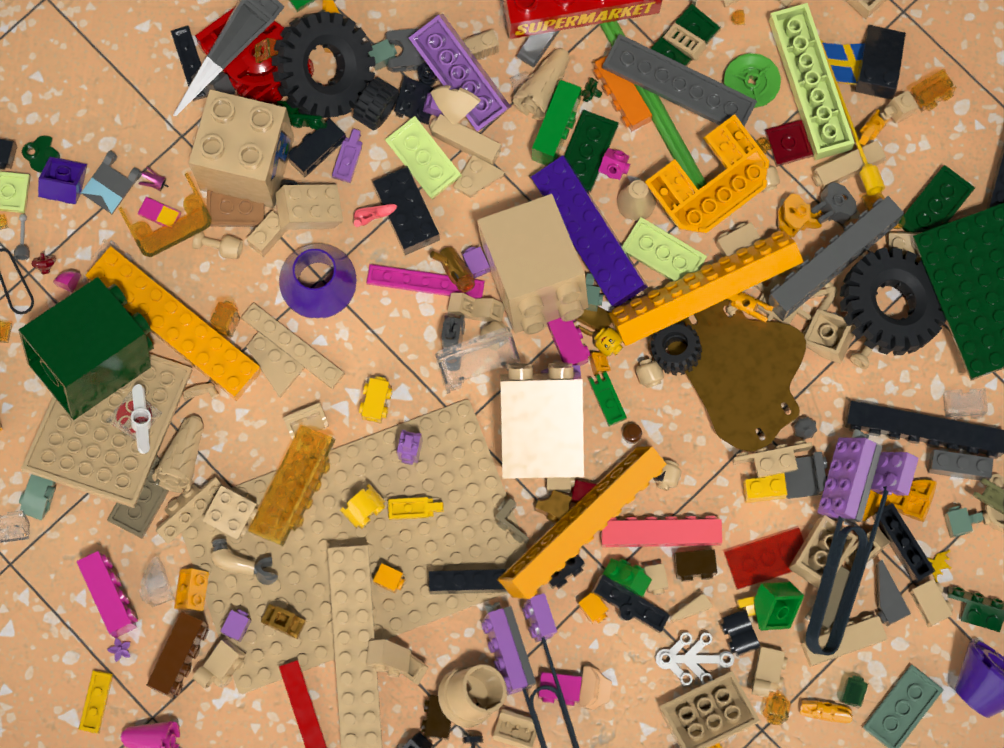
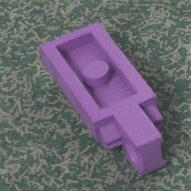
M353 129L350 139L346 138L345 141L343 140L332 178L351 183L363 144L359 141L361 137L359 130Z

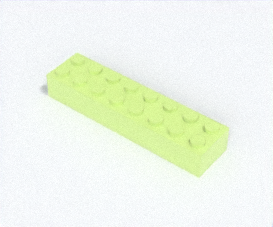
M808 3L771 13L769 23L814 154V159L818 160L852 150L855 142Z

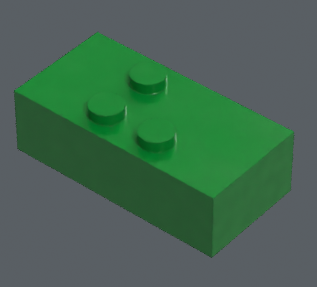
M563 80L559 81L532 147L533 161L548 166L557 160L564 140L567 139L570 129H573L575 125L576 111L581 101L582 87Z

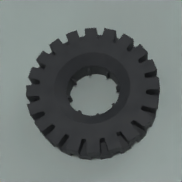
M318 12L296 18L290 22L291 27L283 29L280 33L283 39L277 40L274 46V50L278 51V55L272 56V66H278V71L273 72L274 82H281V86L277 88L282 97L288 96L286 103L291 108H299L298 112L303 115L330 118L352 112L351 108L355 107L367 83H370L375 77V73L369 71L370 67L376 65L375 57L368 56V52L372 51L373 48L370 41H363V38L366 36L362 28H354L356 22L352 19H343V15L336 12ZM318 45L328 48L333 53L337 63L336 75L326 86H322V83H316L308 70L309 55Z
M887 248L878 249L875 253L872 251L865 255L846 274L843 280L845 284L840 290V296L845 297L840 302L841 312L848 311L844 320L847 326L853 324L856 326V329L852 332L856 338L860 339L864 335L867 338L864 345L871 349L878 345V352L886 355L893 350L894 356L904 355L906 352L910 354L924 347L941 331V326L946 321L922 260L919 263L915 262L917 254L908 251L902 255V249L892 248L889 252ZM879 287H893L906 297L909 304L908 317L906 319L904 317L900 320L893 319L881 311L876 301L877 289Z

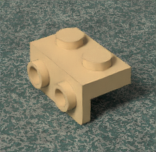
M502 709L493 740L518 748H532L537 735L532 718Z

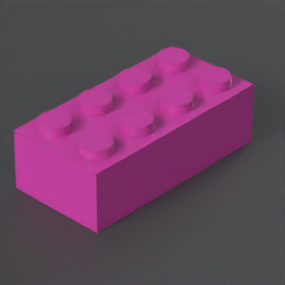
M97 551L76 561L108 633L117 638L136 629L135 622H138L134 611H131L127 604H130L127 595L119 589L122 585L118 576L111 571L113 565L109 557Z

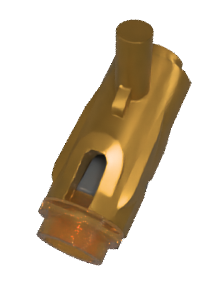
M446 247L440 253L436 251L431 252L430 258L441 262L451 282L456 285L458 290L469 292L474 288V276L455 248Z

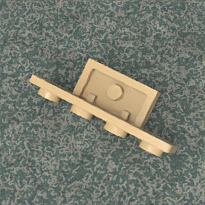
M806 440L795 442V446L787 447V444L776 446L774 450L768 451L767 448H763L749 455L748 452L736 454L737 457L733 459V465L754 461L758 478L797 471L794 453L810 450L813 445L812 442L807 443Z
M214 477L201 489L195 484L191 486L188 492L184 489L182 494L176 500H172L164 510L170 517L156 528V532L169 544L210 507L222 484Z

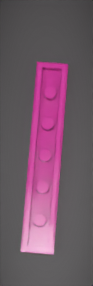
M372 264L369 265L367 285L451 296V293H464L475 299H482L485 281L473 279L466 288H458L451 282L448 275Z

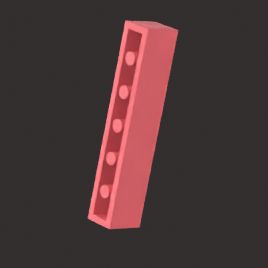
M673 516L665 517V520H657V517H646L645 520L627 517L625 521H617V518L612 517L607 522L608 525L601 530L602 548L721 546L722 519H717V516H706L705 519L687 516L685 520H677V517Z

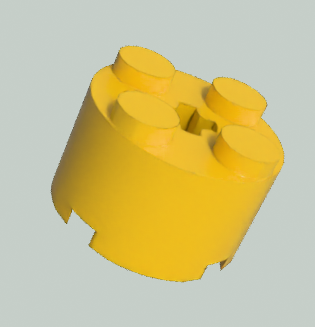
M370 484L366 487L367 491L363 488L346 503V510L343 507L340 510L355 528L360 527L363 529L370 522V516L373 514L377 516L385 509L384 503L386 501Z

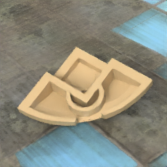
M446 85L433 89L431 95L436 105L453 125L464 118L481 101L476 95L463 88L449 90L451 86Z

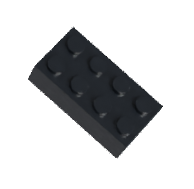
M408 166L372 181L381 205H397L395 211L388 215L387 218L404 255H408L440 240L439 232Z

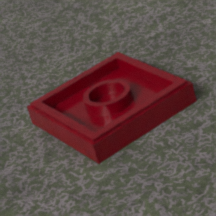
M802 120L765 130L776 167L813 157L814 154Z

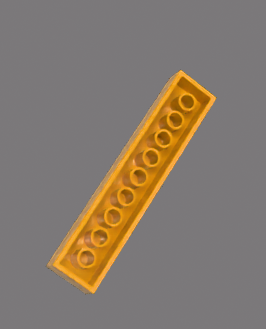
M778 231L765 240L756 241L754 245L748 248L737 250L731 256L720 258L718 262L712 265L703 266L701 270L695 273H688L678 281L669 282L659 290H652L642 298H635L625 306L616 307L608 315L625 346H628L803 263V259L796 242L785 231Z
M111 246L85 275L89 282L99 277L107 288L112 284H116L126 297L127 304L123 307L131 316L139 312L149 324L154 335L234 400L237 401L262 372L260 366Z
M653 446L635 447L497 580L513 598L531 599L534 597L541 585L547 584L556 571L558 572L565 567V562L569 558L575 557L584 544H588L594 539L593 535L597 531L603 530L612 517L614 518L621 513V508L625 504L631 503L636 498L635 494L647 488L649 481L663 472L662 468L667 465Z

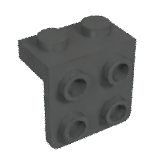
M814 452L812 456L795 458L798 470L785 473L786 498L822 495L828 477L825 476L824 470L827 468L826 457H822V452Z

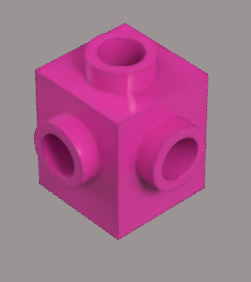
M608 148L603 157L599 172L611 179L620 180L623 174L627 175L631 164L628 163L630 156L626 155L623 151Z

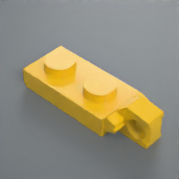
M428 497L388 499L389 520L434 517V513L444 512L443 502L433 503V499H428Z

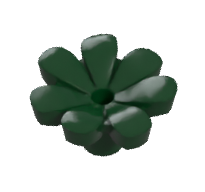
M592 77L589 79V83L587 82L585 85L586 90L581 92L584 102L592 100L593 96L597 98L602 96V91L597 89L598 81Z

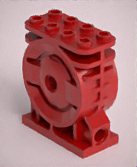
M235 7L195 35L198 45L204 54L208 55ZM273 21L223 69V73L228 75L233 88L240 97L269 104H276L277 101H281L283 98L277 89L281 86V82H274L273 72L278 71V66H272V56L278 55V51L274 50V46L277 40L283 39L280 33L284 29L276 21ZM257 52L263 53L262 56L258 58L254 57V54ZM309 59L308 70L311 77H313L314 65Z

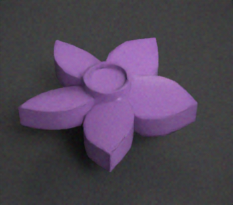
M116 638L114 642L116 647H110L107 651L115 653L114 658L116 662L121 659V656L130 658L127 649L130 647L131 642H124L122 644Z

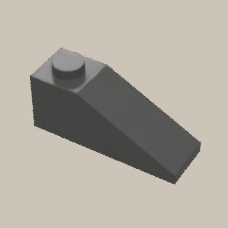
M883 560L879 561L876 564L877 609L879 611L877 615L880 617L882 624L885 623L886 626H889L909 616L911 612Z

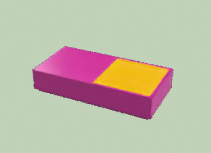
M145 197L137 213L139 216L172 231L181 216V212L148 197Z

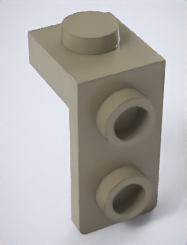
M511 498L507 502L504 500L497 509L499 513L495 516L496 521H498L496 524L502 530L506 531L508 529L512 532V537L519 543L524 542L527 544L529 538L506 520L516 508L517 503Z

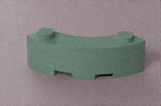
M31 474L25 493L23 492L19 499V504H21L20 513L42 521L50 510L56 487L53 486L56 482Z

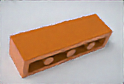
M605 56L594 62L593 73L597 80L600 79L602 81V88L607 96L610 95L612 98V105L615 111L621 113V120L626 128L629 127L632 132L651 122L652 113L634 83L602 68L607 58Z

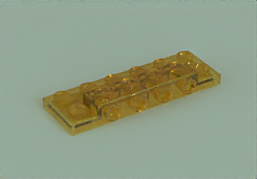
M300 425L248 530L250 533L283 547L291 530L296 531L297 527L302 526L304 522L303 514L306 509L311 508L313 503L312 496L314 492L319 491L321 488L320 480L323 474L328 473L330 469V460L327 457L335 442L333 437Z

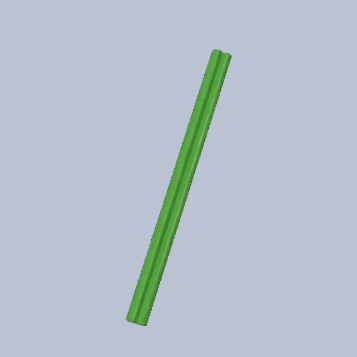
M617 21L600 24L612 47L619 34L625 36ZM634 84L652 113V120L672 157L676 159L696 188L700 189L706 184V181L659 96Z

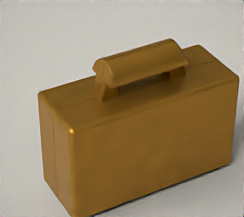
M599 306L597 312L584 310V313L575 319L597 332H600L603 328H609L612 323L608 315L610 312ZM578 325L581 332L590 337L595 333Z

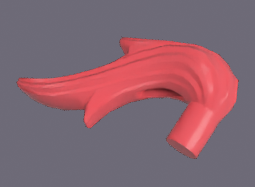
M388 204L359 208L354 212L353 224L355 227L367 225L374 219L388 216L395 211L397 205Z

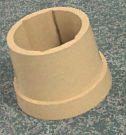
M488 665L457 668L451 670L443 677L438 690L439 704L445 716L452 723L466 728L475 727L487 720L493 712L503 705L506 699V684L502 675L495 668ZM467 682L471 687V690L468 692L466 688ZM476 698L480 707L476 706L471 699Z

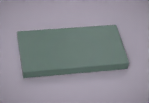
M911 664L863 726V729L885 747L900 748L944 689Z

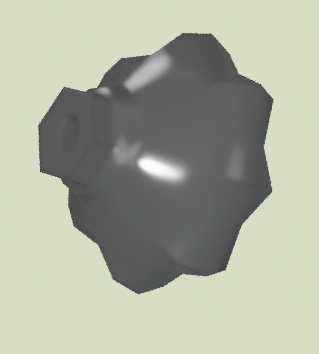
M808 416L798 419V422L793 426L795 436L800 437L802 440L813 438V435L817 432L816 421L811 420Z

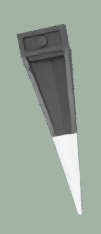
M239 0L173 116H177L232 60L276 19L285 6L278 0Z

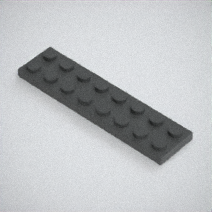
M621 34L618 35L602 66L603 69L718 125H721L735 114L745 127L757 103V100Z

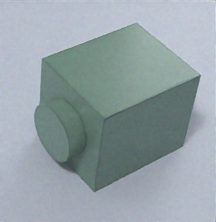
M387 39L373 45V50L368 52L369 57H375L376 66H373L375 71L386 67L388 60L396 58L395 55L397 54L394 44H389Z

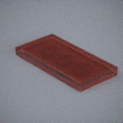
M800 528L725 551L724 556L736 590L792 573L793 571L789 569V566L804 543Z

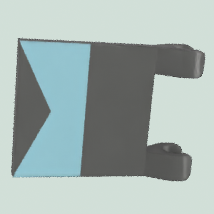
M112 151L106 154L102 164L81 192L82 195L110 214L115 212L134 183L142 176V172L137 168L132 169L128 178L111 168L110 166L117 160V155Z

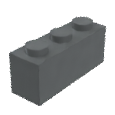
M934 449L930 454L928 473L981 481L982 478L990 480L994 458Z

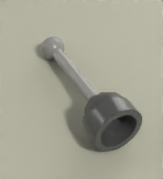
M21 214L19 216L21 221L20 245L14 250V258L17 260H27L30 255L28 247L24 245V230L27 216Z

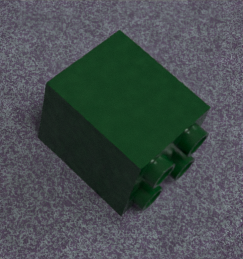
M96 277L18 329L27 364L73 421L151 368L149 351L154 349L147 336L151 332L149 324L139 312L130 316L123 307L127 304V300L116 284H112L107 288L99 277Z

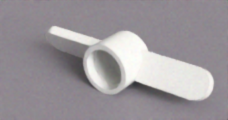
M137 384L132 389L134 411L131 414V427L136 431L138 451L146 454L150 450L148 430L151 427V414L146 409L145 389L142 385ZM137 417L148 419L144 424H138L134 420Z

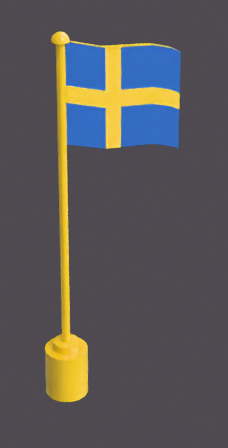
M820 40L844 113L865 165L859 174L867 195L878 194L885 189L878 166L868 164L838 86V83L856 85L865 43L841 45L824 43L823 40Z

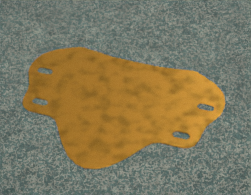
M725 299L693 314L698 321L697 325H693L688 317L676 322L677 324L684 322L685 326L688 324L692 326V330L695 329L699 336L702 347L701 360H698V365L696 367L692 366L693 370L691 372L686 370L685 373L706 407L718 437L737 449L757 451L768 446L782 428L799 416L800 408L790 392V384L804 358L806 340L804 334L799 329L789 324L749 320L739 309L735 311L736 314H733L732 317H728L723 308L725 306L729 307L730 300ZM677 341L671 343L668 346L670 355H679L686 350L688 345ZM782 403H786L790 408L791 413L789 415L785 414L782 409ZM757 428L762 429L765 435L764 440L758 437L756 433Z

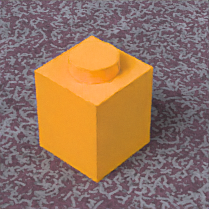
M381 563L373 583L396 594L397 590L401 591L405 583V579H403L404 574Z
M590 593L578 602L579 608L592 624L594 622L599 624L608 617L606 613L609 609L595 594Z

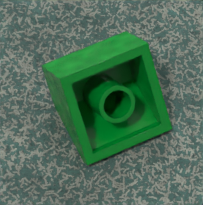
M791 582L761 583L754 599L759 629L761 631L790 629L805 595Z

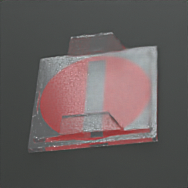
M130 391L106 421L137 441L136 431L131 427V414L134 411L133 395ZM146 400V409L151 414L152 426L162 412ZM137 417L134 421L138 424H144L148 419Z

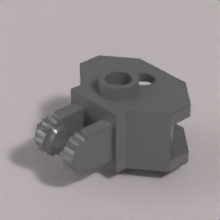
M832 182L822 191L821 203L812 208L811 212L815 214L820 210L824 215L818 219L820 224L827 220H834L845 224L856 213V200L845 186Z

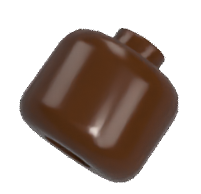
M635 423L627 424L622 432L623 439L629 444L639 442L642 436V429Z

